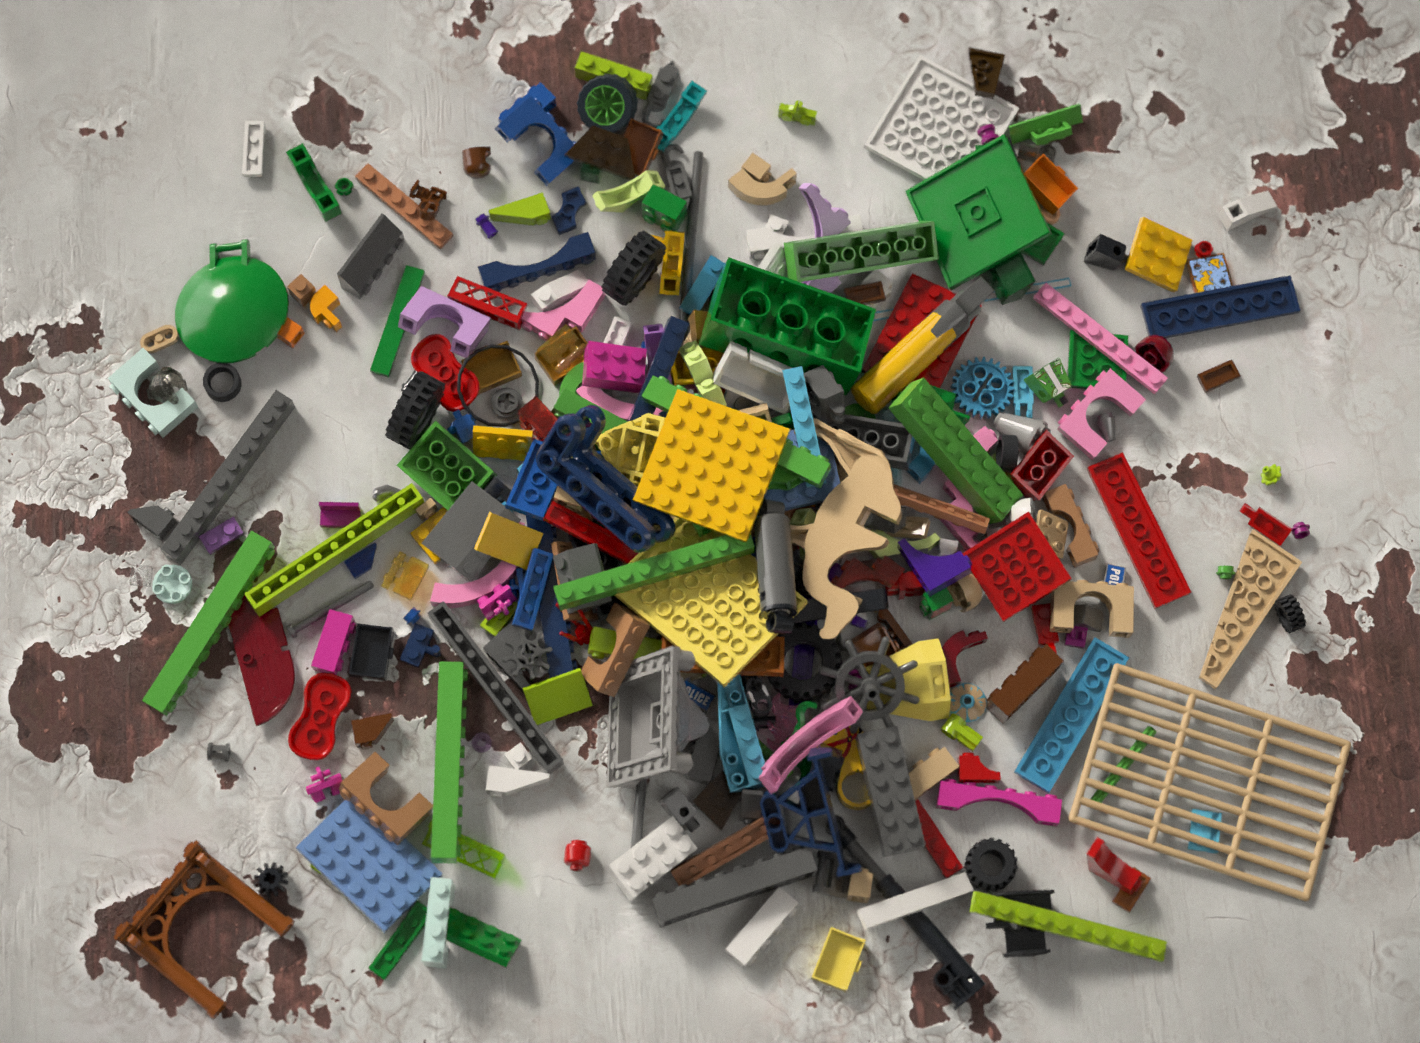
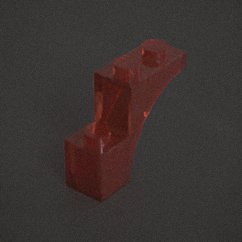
M886 555L881 559L877 558L871 566L874 570L853 557L850 561L847 559L840 568L843 572L839 577L835 575L830 583L842 589L854 582L874 581L891 588L905 569Z

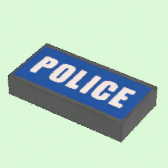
M689 680L685 681L691 700L700 707L702 712L707 714L716 695Z

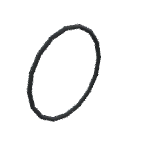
M491 344L476 349L464 360L458 373L457 392L462 406L475 420L487 426L507 427L521 422L532 412L539 397V379L534 365L522 352L510 346ZM491 348L507 349L521 356L530 366L535 379V397L530 408L519 419L504 424L489 423L477 417L465 404L461 393V375L467 362L477 353Z

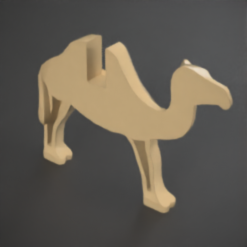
M813 418L817 437L830 445L848 477L839 483L826 497L816 514L814 523L804 526L791 525L792 545H797L805 550L803 583L805 588L814 599L827 606L825 625L820 630L819 635L823 639H834L857 615L862 599L831 584L828 580L830 568L847 554L884 549L889 544L888 539L863 526L870 513L899 525L902 518V509L894 492V480L890 463L883 451L864 443L846 431L834 429L822 421ZM754 525L750 532L752 538L755 537Z

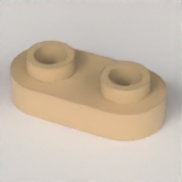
M164 325L144 334L140 339V345L149 354H153L175 344L179 339V334L174 326ZM168 334H172L170 339L166 338ZM150 342H154L152 347H148Z

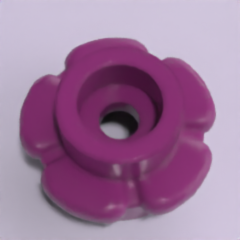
M1304 522L1294 524L1291 531L1292 535L1296 539H1303L1309 536L1310 525Z

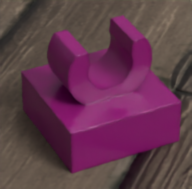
M1074 626L1070 633H1066L1064 646L1084 649L1088 628Z

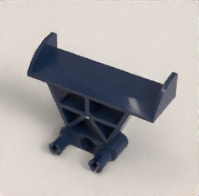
M812 748L808 754V761L813 760L815 770L780 796L778 790L773 793L767 791L762 796L760 807L770 846L775 852H784L788 848L789 843L836 852L839 862L837 877L862 872L860 864L845 862L830 793L819 760L820 758L832 756V749ZM817 776L824 806L809 810L803 786ZM798 791L801 805L787 798ZM782 806L803 816L790 835ZM827 814L834 843L816 840L811 817ZM776 817L781 823L773 825L770 819ZM806 823L809 838L796 836Z

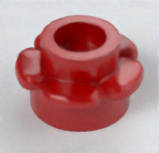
M1201 241L1195 245L1194 251L1198 258L1206 259V257L1212 256L1213 247L1210 242Z

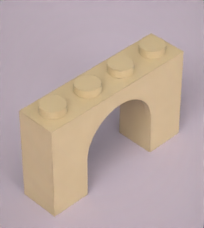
M1077 580L1076 582L1069 581L1051 592L1050 632L1070 633L1074 628L1075 602L1082 597L1088 596L1095 597L1106 605L1109 611L1110 637L1129 638L1133 634L1134 586H1128L1126 583L1109 585L1108 582L1104 581L1089 583L1087 580Z

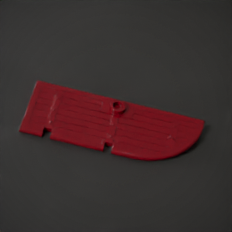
M244 595L240 608L237 611L235 610L230 616L232 619L229 623V629L256 726H259L274 718L289 701L295 683V669L290 650L282 652L281 647L287 646L288 642L278 608L271 609L259 617Z

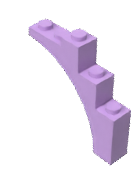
M803 183L799 187L812 214L815 238L840 234L851 224V221L848 219V213L842 208L832 207L830 202L825 198L823 199L819 194L820 190L815 184ZM839 276L804 281L802 283L831 293L841 284V281L838 279Z

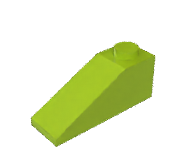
M543 192L488 210L490 221L534 226L544 225L551 220L550 210Z

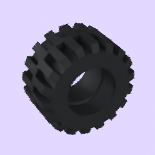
M982 839L970 849L965 858L964 869H966V875L969 877L970 883L976 885L975 888L979 890L980 888L984 889V892H997L999 889H1004L1013 880L1018 869V859L1014 856V849L1011 850L1008 843H1002L1003 840ZM992 854L1000 859L1003 869L999 875L989 876L981 870L979 861L983 855Z

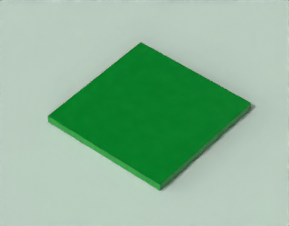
M1005 134L905 191L918 221H934L938 260L936 261L950 290L959 287L1052 235Z

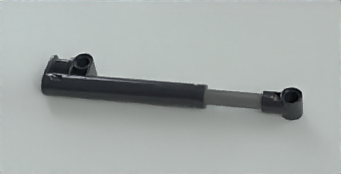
M835 815L836 821L840 824L839 834L842 848H846L864 869H868V873H873L872 879L877 883L875 888L882 893V896L887 900L907 893L890 873L888 875L884 873L857 842L856 835L845 824L844 819L839 815ZM827 820L825 830L830 836H832L829 822ZM922 910L902 917L942 963L943 967L933 976L932 984L952 1001L956 1011L986 983ZM938 975L946 976L948 981L946 985L938 983Z

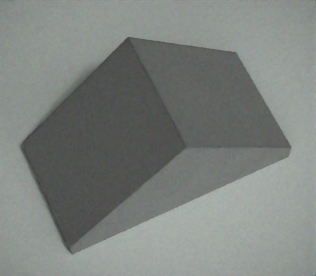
M1088 604L1074 605V626L1101 632L1104 612Z

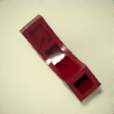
M961 630L951 636L943 645L942 650L946 660L949 688L959 685L961 682L956 667L957 656L966 649L986 643L988 639L986 631L979 632V630L969 633L968 637H966L964 630Z

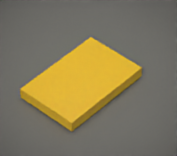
M489 512L474 549L527 570L532 550L538 548L543 533Z

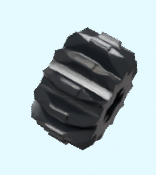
M273 862L270 868L267 863H264L265 870L257 869L260 875H254L253 878L259 880L254 884V887H260L258 891L260 894L266 891V897L270 898L272 892L275 897L279 896L278 889L285 892L282 884L288 885L289 881L284 879L288 876V873L282 872L284 870L282 865L277 868V864ZM271 875L276 878V880L273 879V884L267 882L269 880L268 877Z

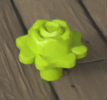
M1276 464L1270 467H1263L1261 483L1267 486L1276 484L1282 476L1281 467Z

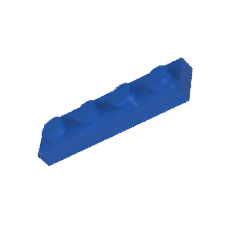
M537 548L532 550L512 625L529 631L533 630L553 558L552 553Z

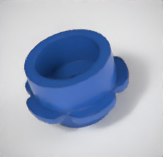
M413 607L403 618L407 622L406 624L411 623L414 625L421 617L419 615L421 610L418 611Z

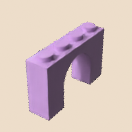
M421 286L400 313L398 327L416 335L422 325L429 319L437 317L449 319L459 327V330L453 337L450 351L467 358L488 332L491 318Z

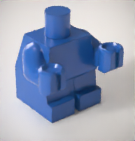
M460 410L453 412L452 414L456 420L451 423L447 431L451 435L456 433L459 441L463 444L473 438V426H476L474 422L477 420L470 414L462 416Z

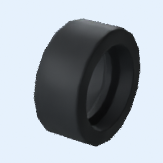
M216 363L210 366L203 376V386L208 396L215 401L227 402L234 399L242 387L241 378L236 368L227 363ZM220 372H227L232 375L234 380L231 389L222 393L214 391L211 387V379Z
M1000 434L996 447V463L1004 472H1013L1018 462V438L1016 435Z

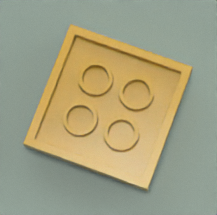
M1142 217L1139 220L1124 270L1174 293L1178 291L1192 239L1148 218Z

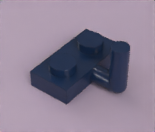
M415 623L400 661L419 668L425 653L434 657H440L442 654L438 645L429 646L434 630Z

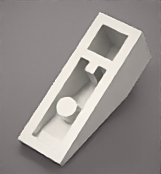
M578 269L547 283L532 293V303L539 312L554 310L577 295L588 280Z
M489 766L486 792L490 794V797L502 798V795L508 796L549 782L551 777L549 773Z

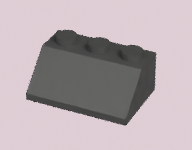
M597 543L566 550L553 556L560 584L604 571ZM609 596L567 609L568 614L578 613V610L587 612L611 602L612 598Z

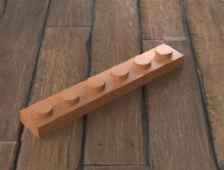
M369 163L355 175L357 181L440 250L453 237V233L436 219L423 220L418 215L419 205Z
M894 484V492L901 506H908L914 508L917 512H925L937 519L950 521L956 526H964L973 532L985 534L990 518Z
M763 817L671 869L670 871L679 886L689 885L769 839ZM776 817L770 819L773 825L781 823Z

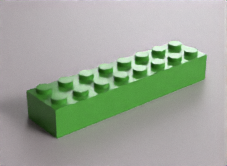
M919 221L784 243L787 276L789 279L798 282L938 260L934 221Z
M925 378L910 382L891 404L889 410L978 514L990 518L989 524L1002 521L1010 512L1014 503L1019 501L1023 494Z

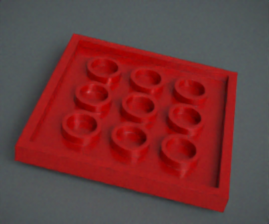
M1029 511L962 553L964 556L967 555L972 563L971 571L1003 622L1072 580Z

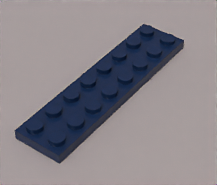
M1291 275L1141 303L1140 305L1148 336L1159 335L1163 338L1293 315L1301 311Z

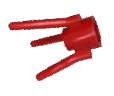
M578 610L585 625L580 624L578 621H571L577 627L575 630L577 637L562 631L559 634L577 642L580 646L583 644L588 645L593 627L583 612Z

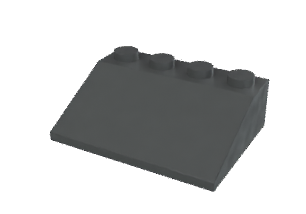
M471 482L421 544L465 580L471 582L491 558L490 555L474 549L489 512L517 523L521 519L474 482Z

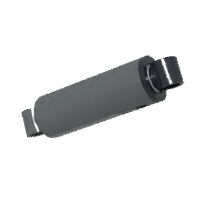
M763 499L758 512V518L754 522L761 617L766 619V629L769 633L789 635L794 627L793 617L797 615L790 518L784 515L785 505L783 502Z

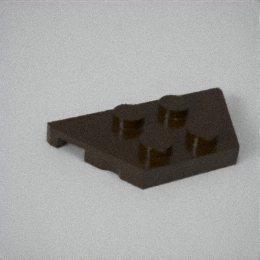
M591 126L564 155V157L630 181L635 178L628 138L596 126Z

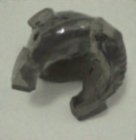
M162 367L149 382V389H147L148 398L160 403L169 400L172 404H177L179 399L173 387H177L179 390L183 388L185 391H188L186 380L183 379L177 370L171 367Z

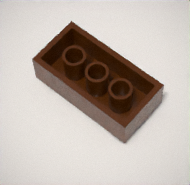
M1047 644L1043 648L1037 647L1031 654L1030 661L1024 660L1018 666L1015 675L1011 673L1003 681L1002 688L999 689L997 687L987 699L989 703L986 708L1002 724L1059 670L1064 662Z

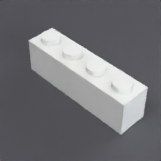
M778 887L730 943L725 952L742 967H745L747 964L751 966L758 958L756 953L760 948L764 951L771 943L769 938L772 934L775 933L777 935L785 926L783 921L787 917L791 919L798 911L796 908L798 902L781 887Z

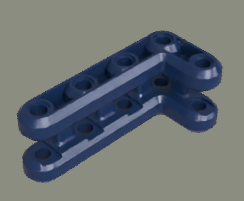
M588 405L580 408L576 414L569 413L559 417L536 454V463L541 472L634 552H645L651 549L655 542L661 543L670 539L675 532L673 518L667 513L634 502L633 498L638 487L593 449V445L606 425L604 412L595 405Z

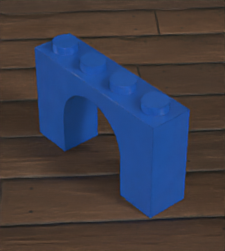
M530 96L505 118L495 130L507 143L520 131L530 126L540 127L550 135L553 143L552 153L534 171L536 176L547 186L575 161L564 157V155L576 142L571 141L567 136V131L563 127H559L554 122L555 118L541 108V102L537 98Z

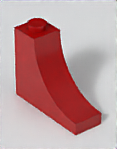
M1097 837L1086 854L1089 871L1129 895H1132L1134 891L1137 892L1143 883L1141 873L1116 856L1107 847L1105 841Z

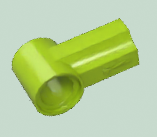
M952 713L941 727V732L952 740L956 739L973 752L983 737L966 725L967 723L964 719Z

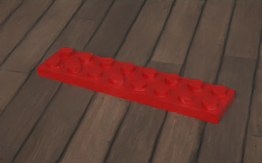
M1122 452L1088 466L1087 472L1154 609L1190 595L1191 590L1124 453Z

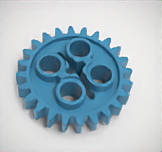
M975 357L974 363L967 360V366L961 364V370H956V376L952 378L954 383L951 384V389H954L953 393H956L955 396H957L954 403H961L959 410L966 408V415L972 412V418L979 414L980 419L983 418L984 414L990 419L991 413L997 417L999 414L998 410L1004 412V406L1009 407V400H1012L1014 396L1011 393L1015 389L1011 386L1014 380H1008L1011 373H1004L1006 366L999 368L1000 361L993 364V358L986 362L985 357L982 358L981 362ZM980 372L984 377L977 378L975 373ZM991 374L992 378L988 381L986 388L982 390L978 399L974 402L973 398L977 395L979 388L983 386L987 377ZM996 382L1000 384L1001 387L994 388L991 385V383ZM972 388L974 393H966L964 389ZM988 398L991 403L984 404L981 399Z

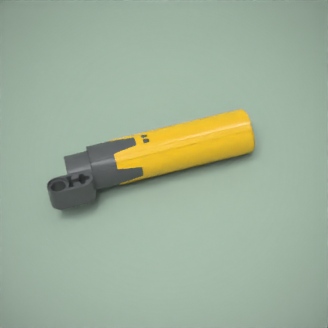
M982 276L966 291L961 290L950 301L944 300L853 384L851 392L862 408L872 414H877L970 328V321L981 312L980 305L995 291Z

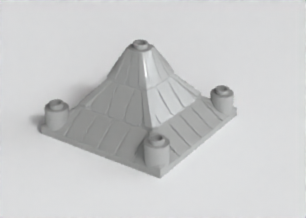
M671 646L634 659L615 698L609 696L608 788L624 787L633 789L639 783V780L668 772L687 774L692 769L693 759L691 755L681 752L689 741L702 737L708 732L709 723L700 707L691 700L684 679L680 677V670L690 671L695 665V657L691 651L680 650V647Z

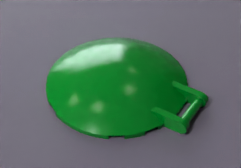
M249 239L220 245L213 243L209 246L210 263L198 270L187 281L178 297L175 308L176 329L182 342L196 356L214 363L228 364L241 362L256 356V353L264 347L268 348L278 337L277 333L282 325L284 326L288 315V293L281 277L271 266L250 257ZM241 250V255L219 258V252Z

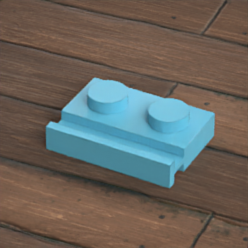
M1192 809V813L1221 822L1222 813ZM1193 821L1190 822L1189 833L1219 842L1220 830ZM1188 842V850L1218 853L1217 850Z

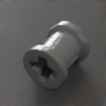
M208 743V761L224 759L225 762H229L231 753L230 743H226V745Z

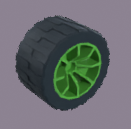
M616 74L597 76L588 81L579 92L577 111L580 119L588 128L596 126L615 133L626 127L631 118L634 119L638 109L637 93L632 84L624 77Z

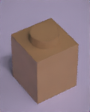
M302 274L287 286L289 294L302 307L307 305L316 293L315 286Z

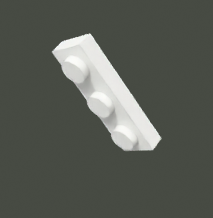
M245 121L243 177H262L265 138L264 121Z

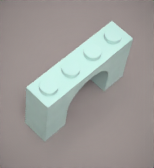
M142 348L108 377L111 383L109 387L116 395L120 393L124 397L122 401L128 408L133 407L137 411L135 414L142 422L146 420L150 424L148 428L154 435L159 434L164 438L196 410L198 405L183 388L160 405L150 406L139 400L138 391L140 385L159 368L157 361Z
M431 877L422 962L426 967H447L449 949L447 946V924L450 906L453 907L456 887L452 879Z

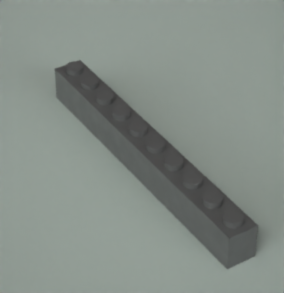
M275 390L160 548L166 557L181 566L199 541V536L205 533L294 410L295 405L292 399Z
M443 601L428 612L429 619L459 659L464 662L466 668L544 772L551 774L564 764L562 757L446 603Z

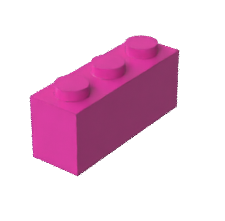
M329 609L311 664L313 670L337 675L338 671H342L344 665L342 658L344 652L347 653L350 647V641H348L350 633L354 634L356 629L353 615Z

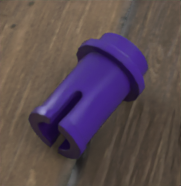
M483 213L475 219L476 225L480 226L488 239H490L499 231L496 230L489 220L490 217Z

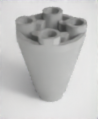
M1000 412L993 424L1001 434L1016 435L1019 451L1024 455L1028 453L1045 430L1051 433V429L1048 428V424L1045 421L1009 413L1003 414Z

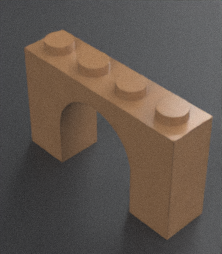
M614 603L606 619L616 630L617 638L613 653L606 662L588 656L581 670L583 678L598 692L614 698L650 627L634 611L618 603Z
M374 752L341 782L339 792L343 799L350 801L354 805L358 813L364 814L375 828H379L384 832L385 837L390 842L399 845L432 813L433 804L419 792L404 807L398 810L390 811L378 807L370 796V789L387 774L390 765Z

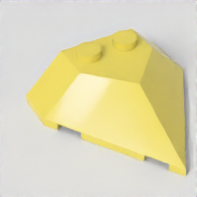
M647 413L640 418L605 431V433L600 434L595 444L601 450L603 457L638 487L666 418Z

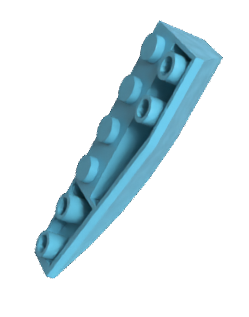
M737 675L725 688L718 683L719 753L730 793L742 792V789L755 790L765 787L759 780V776L763 772L761 768L765 762L741 677Z

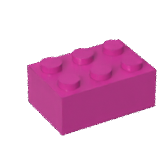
M588 341L584 353L582 386L640 393L645 381L647 349Z

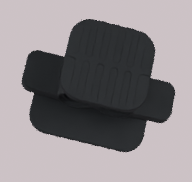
M1054 890L1008 891L991 895L1052 911L1051 894L1054 893ZM994 918V922L986 924V929H1003L1005 932L1006 954H1003V957H1028L1051 952L1050 949H1046L1044 931L1017 925L1015 930L1011 923Z

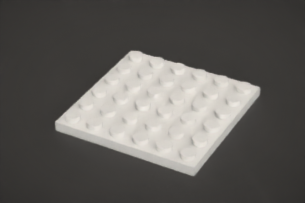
M920 55L871 133L864 148L925 180L975 151L976 145H982V139L977 134V130L982 126L994 124L996 134L999 136L1005 134L1019 108L996 95L994 99L975 96L972 82Z

